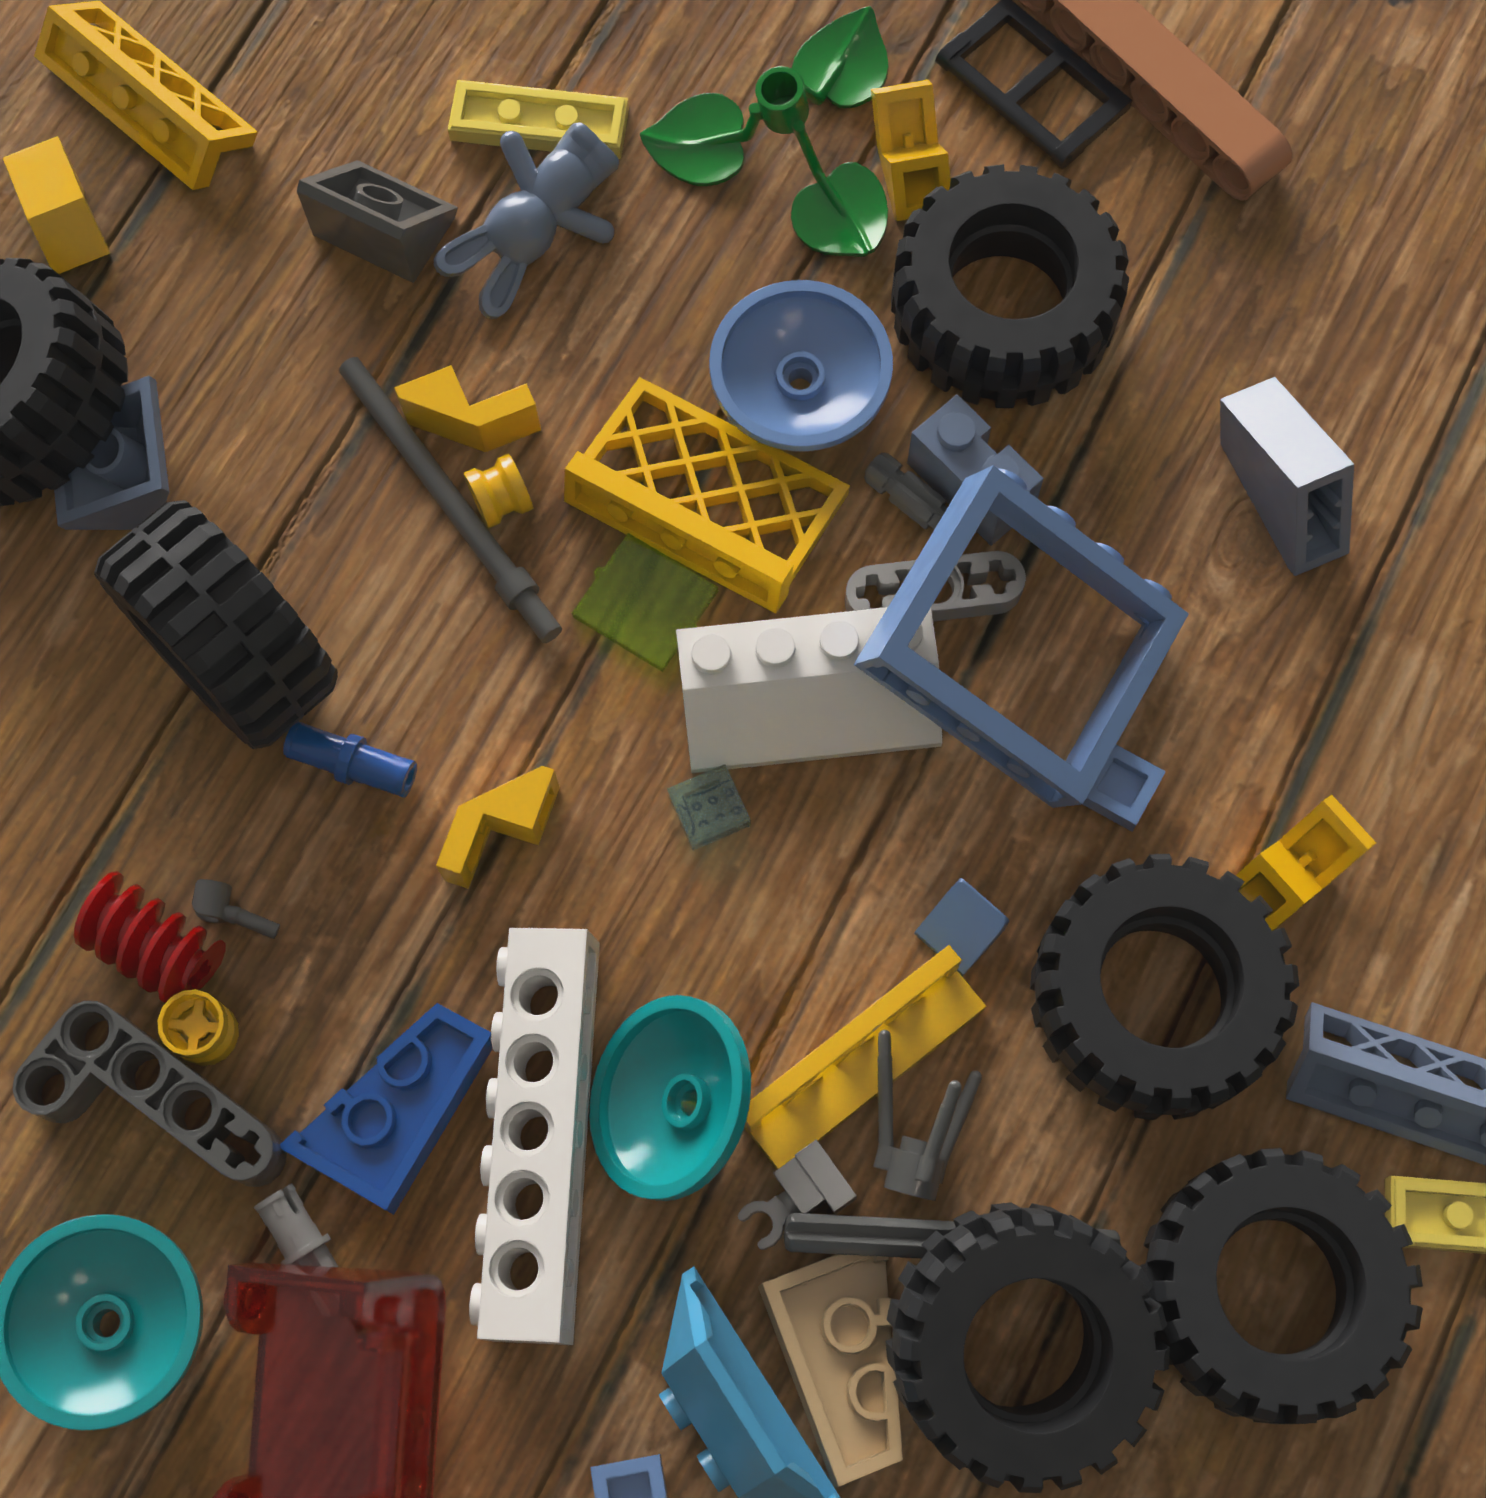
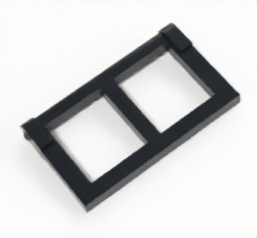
M1000 0L963 33L960 32L939 51L935 62L945 71H950L1047 153L1051 160L1061 169L1066 168L1084 152L1088 145L1130 109L1133 101L1012 0ZM1008 23L1044 53L1047 58L1007 93H1003L964 59ZM1063 69L1104 104L1064 140L1060 141L1023 110L1020 105Z

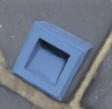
M959 878L916 929L914 934L936 954L950 945L962 959L957 971L963 977L1005 931L1009 919L968 882Z

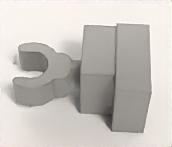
M817 1139L774 1172L775 1177L785 1191L768 1202L753 1201L745 1205L739 1212L738 1219L742 1222L750 1219L756 1213H765L771 1217L773 1221L771 1233L767 1237L762 1238L757 1244L761 1250L775 1246L781 1239L786 1217L790 1214H811L827 1203L836 1215L857 1199V1195Z

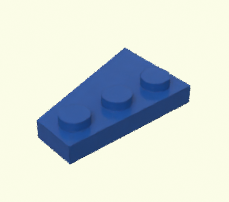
M436 1003L376 1057L377 1064L347 1091L342 1088L324 1104L326 1110L300 1133L295 1130L280 1143L281 1149L394 1215L492 1051L491 1032Z

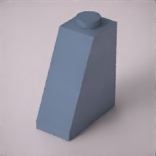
M1276 377L1220 399V444L1288 569L1294 576H1297L1349 554L1354 463Z

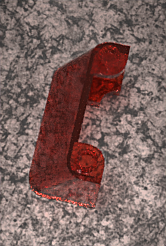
M254 1262L228 1265L224 1308L229 1324L236 1332L259 1335L248 1474L236 1476L226 1481L212 1498H433L446 1315V1293L438 1277L425 1273L395 1270Z

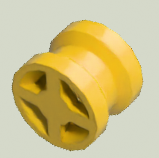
M509 453L497 458L495 465L487 470L481 471L473 468L463 473L475 505L488 529L500 524L502 517L508 513L515 511L523 514L534 509L524 481Z

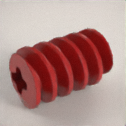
M115 871L103 877L90 892L80 909L73 933L75 944L86 951L95 950L96 958L107 965L116 964L117 972L128 979L137 978L138 986L149 993L158 992L159 1000L164 1003L181 991L201 990L221 965L226 952V943L220 939L214 942L206 951L202 950L207 936L205 928L200 925L194 927L183 937L181 933L186 924L187 917L178 911L161 923L160 920L166 905L161 899L155 898L140 909L139 907L145 893L141 886L138 884L132 885L119 895L124 883V876Z

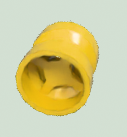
M196 989L181 991L170 997L161 1008L157 1019L158 1034L163 1044L186 1061L200 1066L215 1065L226 1059L234 1050L239 1037L238 1022L233 1012L209 993ZM208 1033H210V1035L206 1039L200 1041V1039L204 1038Z

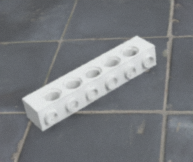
M509 928L508 947H501L498 952L496 972L499 986L504 987L503 1012H496L494 1014L491 1028L492 1047L494 1052H499L498 1076L489 1080L486 1092L487 1115L489 1118L494 1119L492 1145H486L483 1149L480 1167L483 1186H489L487 1214L479 1215L475 1229L476 1252L478 1255H483L481 1283L473 1285L469 1304L470 1322L473 1326H478L477 1339L558 1345H573L600 948V943L588 929ZM545 986H556L558 998L554 1007L545 1014L533 1015L530 1003L535 992ZM551 1051L553 1066L550 1073L540 1081L528 1082L525 1073L528 1060L537 1052ZM545 1117L548 1123V1134L545 1141L535 1149L524 1150L520 1139L522 1128L532 1118ZM538 1184L543 1192L542 1207L535 1216L521 1220L516 1212V1198L524 1187ZM531 1252L538 1262L537 1277L529 1287L518 1290L511 1281V1266L521 1254Z

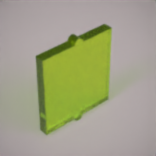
M628 533L604 568L597 567L594 570L595 581L573 610L572 616L663 672L678 651L676 630L697 627L696 623L718 593V586Z

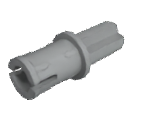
M294 1185L286 1186L255 1205V1210L270 1230L285 1260L280 1262L283 1268L291 1265L319 1315L324 1319L332 1318L351 1306L355 1301V1294L325 1245L331 1238L328 1233L324 1236L321 1235L316 1224L303 1206V1202L297 1194Z

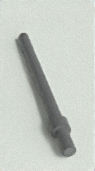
M352 357L343 362L339 368V373L497 582L495 591L510 610L519 611L542 643H548L555 639L562 632V627L538 597L539 586L524 567L517 568L360 359Z

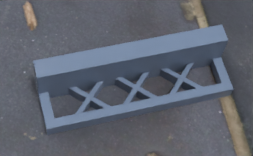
M1311 1002L1305 1015L1303 1049L1287 1081L1286 1099L1486 1165V1059ZM1323 1031L1344 1037L1352 1047L1323 1038ZM1391 1054L1409 1059L1418 1068L1399 1063ZM1456 1075L1473 1080L1483 1090L1465 1085Z

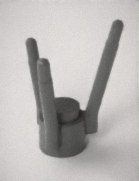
M881 1030L878 1034L877 1056L879 1145L873 1167L888 1170L884 1188L936 1201L939 1184H943L948 1160L973 1104L982 1075L979 1071H972L962 1092V1086L959 1081L953 1080L949 1083L928 1142L902 1136L900 1148H895L893 1141L891 1034L887 1030Z

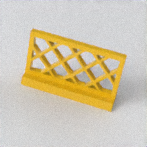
M639 377L585 453L577 451L565 467L564 502L776 614L788 596L789 587L847 498L850 485L781 449L770 447L752 439L736 426ZM644 401L664 411L669 424L637 430L633 414ZM626 425L627 432L620 433ZM706 433L718 440L721 451L690 457L683 436ZM674 439L680 459L648 465L642 444ZM632 446L638 467L615 471L600 463V460L607 451ZM758 460L770 466L774 479L743 485L736 463ZM726 466L732 487L701 493L695 471ZM685 474L691 495L669 499L656 492L653 480ZM810 487L828 496L822 508L796 512L790 491ZM779 493L786 515L755 521L748 499ZM737 501L744 523L722 527L710 521L706 507ZM810 525L804 534L802 527ZM791 529L796 547L788 560L764 549L760 535Z

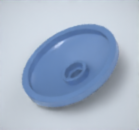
M783 281L762 287L750 293L725 315L711 344L709 358L710 380L714 395L722 411L747 436L760 443L782 450L814 451L838 445L852 438L876 417L890 389L893 355L884 326L875 313L859 298L842 288L819 281ZM795 379H804L811 385L806 389L799 390L793 388L790 383Z

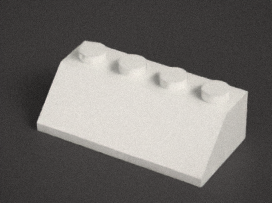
M888 607L677 629L691 773L941 747V727L854 665ZM930 608L908 647L939 669Z

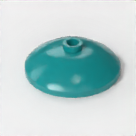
M672 995L661 997L645 1004L632 1013L621 1024L607 1044L597 1066L591 1090L590 1130L594 1148L601 1165L609 1177L626 1192L637 1197L656 1201H670L686 1197L708 1184L720 1172L733 1154L748 1116L751 1097V1071L744 1041L732 1020L722 1010L709 1002L690 996Z
M106 1214L83 1216L59 1224L40 1235L14 1260L0 1284V1378L8 1392L23 1408L37 1418L52 1425L68 1429H109L124 1425L149 1413L160 1405L180 1384L195 1358L203 1328V1300L200 1285L191 1263L176 1243L164 1233L144 1222L125 1216ZM115 1311L120 1318L119 1329L112 1336L105 1337L100 1330L101 1319L106 1313Z

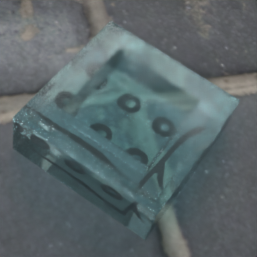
M725 764L667 788L668 797L692 850L701 848L751 826V819Z

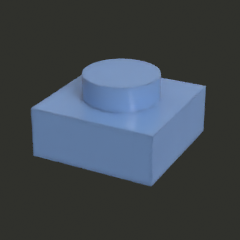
M1116 745L1083 805L1133 831L1166 771Z
M661 1454L590 1467L595 1498H668Z

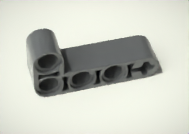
M82 1001L74 1004L64 1012L23 1062L14 1077L12 1090L15 1101L20 1107L53 1123H68L78 1119L87 1111L103 1089L109 1086L221 1174L249 1187H261L272 1183L281 1174L286 1164L287 1152L281 1149L280 1143L283 1140L275 1131L127 1018L98 1001ZM107 1021L109 1034L105 1043L98 1049L87 1051L85 1045L87 1032L94 1024ZM158 1059L160 1075L157 1081L150 1088L137 1090L135 1074L138 1068L148 1060ZM63 1074L65 1088L61 1097L54 1103L45 1106L42 1100V1089L45 1083L52 1076ZM203 1097L209 1098L212 1111L208 1122L201 1128L189 1130L185 1122L187 1109L195 1100ZM231 1132L255 1145L254 1148L261 1154L259 1161L255 1165L245 1162L243 1154L231 1145L223 1142Z

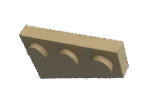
M836 1254L766 1281L758 1286L834 1488L903 1460L899 1400L893 1383L896 1380V1375L887 1361L885 1342L891 1338V1324L886 1320L891 1298H888L886 1272L888 1257Z

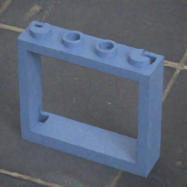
M992 465L964 479L854 665L1052 808L1081 805L1086 800L1189 613L1171 600L1172 595L1165 587L1152 580L1141 578L1124 565V558L1115 549L1108 545L1094 542L1078 530L1075 520L1068 513L1057 507L1045 505L1028 492L1027 485L1018 475ZM988 510L1142 625L1066 761L908 647Z

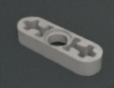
M1003 551L963 554L947 579L953 594L943 603L932 604L933 621L1001 614L1011 610L1019 602L1026 581L1025 570L1016 557ZM916 560L869 565L855 571L849 578L846 587V610L875 609L870 608L868 599H858L864 596L865 587L869 585H876L879 594L888 595L883 597L880 608L888 607L895 596L889 594L897 593L900 581L905 580ZM998 571L1000 580L1010 581L1006 583L1003 594H994L991 585L976 584L986 582L988 572ZM962 573L969 574L967 585H974L971 588L970 599H962L964 590Z

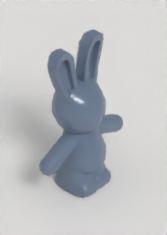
M581 122L574 123L568 128L554 150L546 156L537 168L521 135L515 131H506L501 136L500 146L521 191L502 198L489 212L482 226L447 243L438 251L434 258V267L440 275L454 277L460 276L471 269L491 252L498 254L500 259L479 293V310L486 318L497 319L510 308L521 284L526 267L540 258L550 248L557 226L598 243H608L614 237V227L609 221L578 208L590 196L592 191L613 174L619 166V159L615 153Z

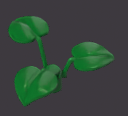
M871 6L860 8L824 26L801 46L794 57L792 68L777 66L765 71L756 83L755 93L758 102L749 105L750 117L744 129L743 114L733 100L723 94L702 93L689 97L675 105L657 123L640 132V138L647 152L664 171L678 180L696 186H712L728 181L741 171L745 161L741 143L750 141L753 138L760 120H763L765 125L773 132L779 134L794 133L812 175L817 181L815 184L804 187L794 198L791 221L798 238L810 249L825 255L865 257L875 252L885 236L888 224V205L881 182L867 167L856 162H846L839 165L827 177L821 168L805 128V122L809 115L807 99L815 105H821L828 98L832 104L839 108H854L872 100L871 89L884 87L889 71L888 56L873 8Z

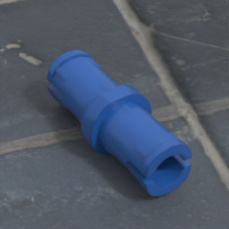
M299 721L290 728L283 747V753L287 758L334 774L335 781L347 785L355 781L403 798L410 792L417 773L415 761L368 746L364 737L352 733L345 738Z

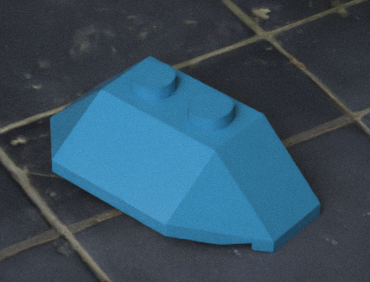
M693 1266L682 1274L661 1373L669 1388L658 1395L679 1429L682 1431L690 1424H693L707 1448L696 1456L718 1492H721L731 1485L738 1498H841L698 1271Z

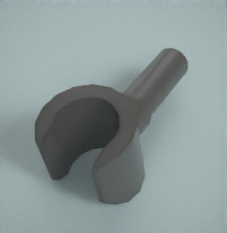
M197 880L192 906L196 915L201 920L209 923L229 922L233 925L238 924L275 939L280 929V924L241 909V907L229 905L231 885L214 880Z

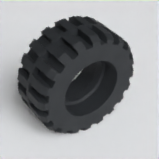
M1004 164L985 166L983 175L974 177L972 171H967L951 178L948 191L943 186L936 187L923 199L922 209L914 210L904 226L903 239L899 240L891 294V312L895 314L894 329L899 343L905 346L909 345L907 357L918 371L923 372L927 368L932 370V384L944 392H948L951 386L963 391L961 398L964 401L976 405L979 404L980 397L996 400V408H1014L1016 399L1027 398L1028 405L1034 406L1049 402L1052 389L1054 388L1059 394H1066L1077 387L1082 374H1092L1102 361L1105 349L1110 346L1127 295L1129 276L1125 271L1129 259L1126 245L1121 240L1116 241L1119 228L1112 216L1107 212L1099 215L1097 210L1100 201L1085 189L1080 193L1070 188L1072 180L1057 173H1054L1052 178L1038 175V167L1020 165L1019 171H1005ZM994 256L1014 257L1032 263L1043 270L1056 284L1063 301L1050 311L1035 317L1025 319L1001 318L990 315L972 305L956 287L953 276L968 264L983 258Z
M24 258L0 259V506L14 505L15 500L23 503L41 498L42 490L46 488L57 490L70 481L68 474L75 468L84 469L95 457L91 452L100 440L106 442L114 426L111 419L115 412H121L125 400L124 389L120 386L122 383L128 382L127 358L124 356L126 355L125 344L121 333L114 327L113 321L52 268L43 263H34L31 259Z
M185 500L165 502L98 558L94 575L106 593L113 599V602L159 656L175 671L178 677L228 729L233 731L250 748L257 749L272 745L334 691L338 678L337 669L331 663V658L320 646L318 639L312 631L302 622L288 601L279 594L274 585L254 566L246 554L236 544L234 545L216 524L210 522L200 510L192 507L189 502Z
M1149 854L1145 862L1140 865H1135L1131 858L1111 864L1106 874L1101 877L1093 874L1078 886L1074 895L1069 900H1065L1046 930L1036 951L1039 954L1037 962L1032 968L1030 989L1035 991L1036 1002L1032 1006L1031 1011L1035 1027H1043L1047 1041L1043 1047L1052 1063L1060 1059L1071 1072L1065 1078L1079 1092L1085 1087L1089 1088L1100 1096L1097 1104L1114 1112L1124 1107L1134 1110L1135 1118L1156 1120L1161 1115H1172L1173 1119L1177 1120L1193 1117L1208 1108L1214 1109L1248 1088L1262 1076L1263 1070L1276 1061L1285 1047L1286 1042L1282 1038L1284 1032L1294 1025L1298 1005L1290 1001V993L1299 987L1298 966L1285 964L1283 954L1292 947L1285 928L1272 931L1265 918L1273 909L1262 896L1259 895L1253 902H1250L1238 892L1245 881L1228 870L1220 879L1208 875L1209 862L1189 856L1182 866L1172 865L1170 854ZM1158 931L1174 935L1186 941L1203 955L1216 976L1221 998L1219 1017L1205 1037L1188 1046L1168 1048L1148 1043L1136 1037L1121 1025L1106 1003L1100 978L1105 957L1115 943L1130 933Z
M1281 1148L1260 1149L1253 1154L1245 1156L1239 1154L1224 1160L1187 1181L1188 1184L1174 1193L1160 1209L1163 1214L1158 1223L1150 1227L1143 1246L1149 1250L1146 1263L1140 1265V1267H1142L1153 1284L1148 1292L1149 1297L1160 1303L1163 1308L1167 1326L1163 1330L1157 1331V1337L1161 1342L1170 1347L1169 1365H1174L1183 1377L1180 1383L1195 1396H1205L1214 1402L1215 1409L1233 1417H1246L1253 1419V1422L1268 1424L1317 1423V1420L1339 1418L1356 1411V1403L1362 1399H1375L1390 1385L1386 1374L1390 1369L1403 1368L1412 1351V1348L1404 1343L1407 1331L1420 1328L1423 1308L1411 1305V1289L1423 1286L1420 1265L1407 1266L1402 1248L1412 1245L1413 1242L1405 1225L1391 1226L1383 1213L1389 1210L1392 1205L1378 1189L1365 1193L1357 1186L1360 1181V1174L1343 1164L1334 1168L1323 1165L1322 1155L1303 1150L1293 1155L1284 1154ZM1276 1220L1295 1226L1318 1245L1331 1267L1336 1288L1333 1318L1320 1341L1306 1350L1293 1354H1274L1255 1348L1235 1331L1223 1311L1217 1290L1219 1257L1227 1241L1237 1231L1251 1223Z
M1009 1202L992 1204L990 1213L978 1215L971 1210L954 1218L955 1229L945 1236L935 1231L921 1244L928 1252L917 1266L909 1261L907 1262L898 1278L905 1286L900 1300H890L886 1320L893 1327V1338L885 1341L887 1361L895 1371L896 1380L893 1383L901 1402L907 1408L914 1422L926 1438L935 1445L945 1459L959 1470L964 1467L969 1469L978 1481L999 1488L1005 1480L1010 1481L1019 1493H1041L1043 1481L1052 1480L1060 1490H1065L1081 1485L1082 1477L1079 1470L1090 1465L1102 1475L1119 1463L1112 1451L1124 1439L1133 1447L1137 1445L1147 1431L1137 1421L1145 1407L1158 1411L1165 1391L1153 1382L1155 1370L1165 1371L1169 1369L1170 1347L1158 1340L1157 1331L1163 1330L1167 1323L1162 1305L1151 1299L1148 1295L1153 1284L1142 1267L1130 1261L1126 1257L1127 1251L1111 1237L1074 1216L1063 1214L1052 1207L1031 1203L1029 1208H1020ZM1039 1278L1061 1286L1077 1302L1083 1320V1346L1072 1374L1053 1394L1029 1405L1008 1407L996 1405L987 1400L974 1388L964 1367L966 1335L975 1314L988 1298L997 1291L1021 1280Z

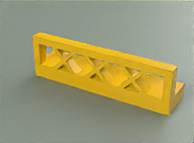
M101 1L48 6L34 57L189 188L196 190L209 187L221 152L253 147L258 131ZM90 23H95L99 27L90 25ZM212 125L218 126L223 130L218 131Z
M950 945L946 946L750 1100L744 1128L776 1170L793 1159L795 1154L814 1140L821 1141L878 1095V1034L881 1030H887L891 1034L892 1078L894 1083L985 1010L986 1005L957 971L962 959Z

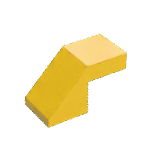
M929 80L871 89L877 149L896 221L907 220L914 210L922 209L923 199L936 187L943 186L947 191L950 188L948 152L938 143L933 84Z
M59 136L3 157L26 218L50 268L61 274L110 254L109 247L85 199V191Z
M452 365L394 387L403 414L409 425L483 452L491 451L541 431L536 403L527 383L470 406Z
M540 766L458 806L436 864L444 881L469 889L491 830L539 845L560 789L554 769Z
M1330 795L1280 840L1261 852L1236 875L1245 881L1238 892L1250 902H1253L1259 895L1262 896L1273 909L1265 918V921L1270 929L1274 931L1364 855L1376 842L1333 795Z

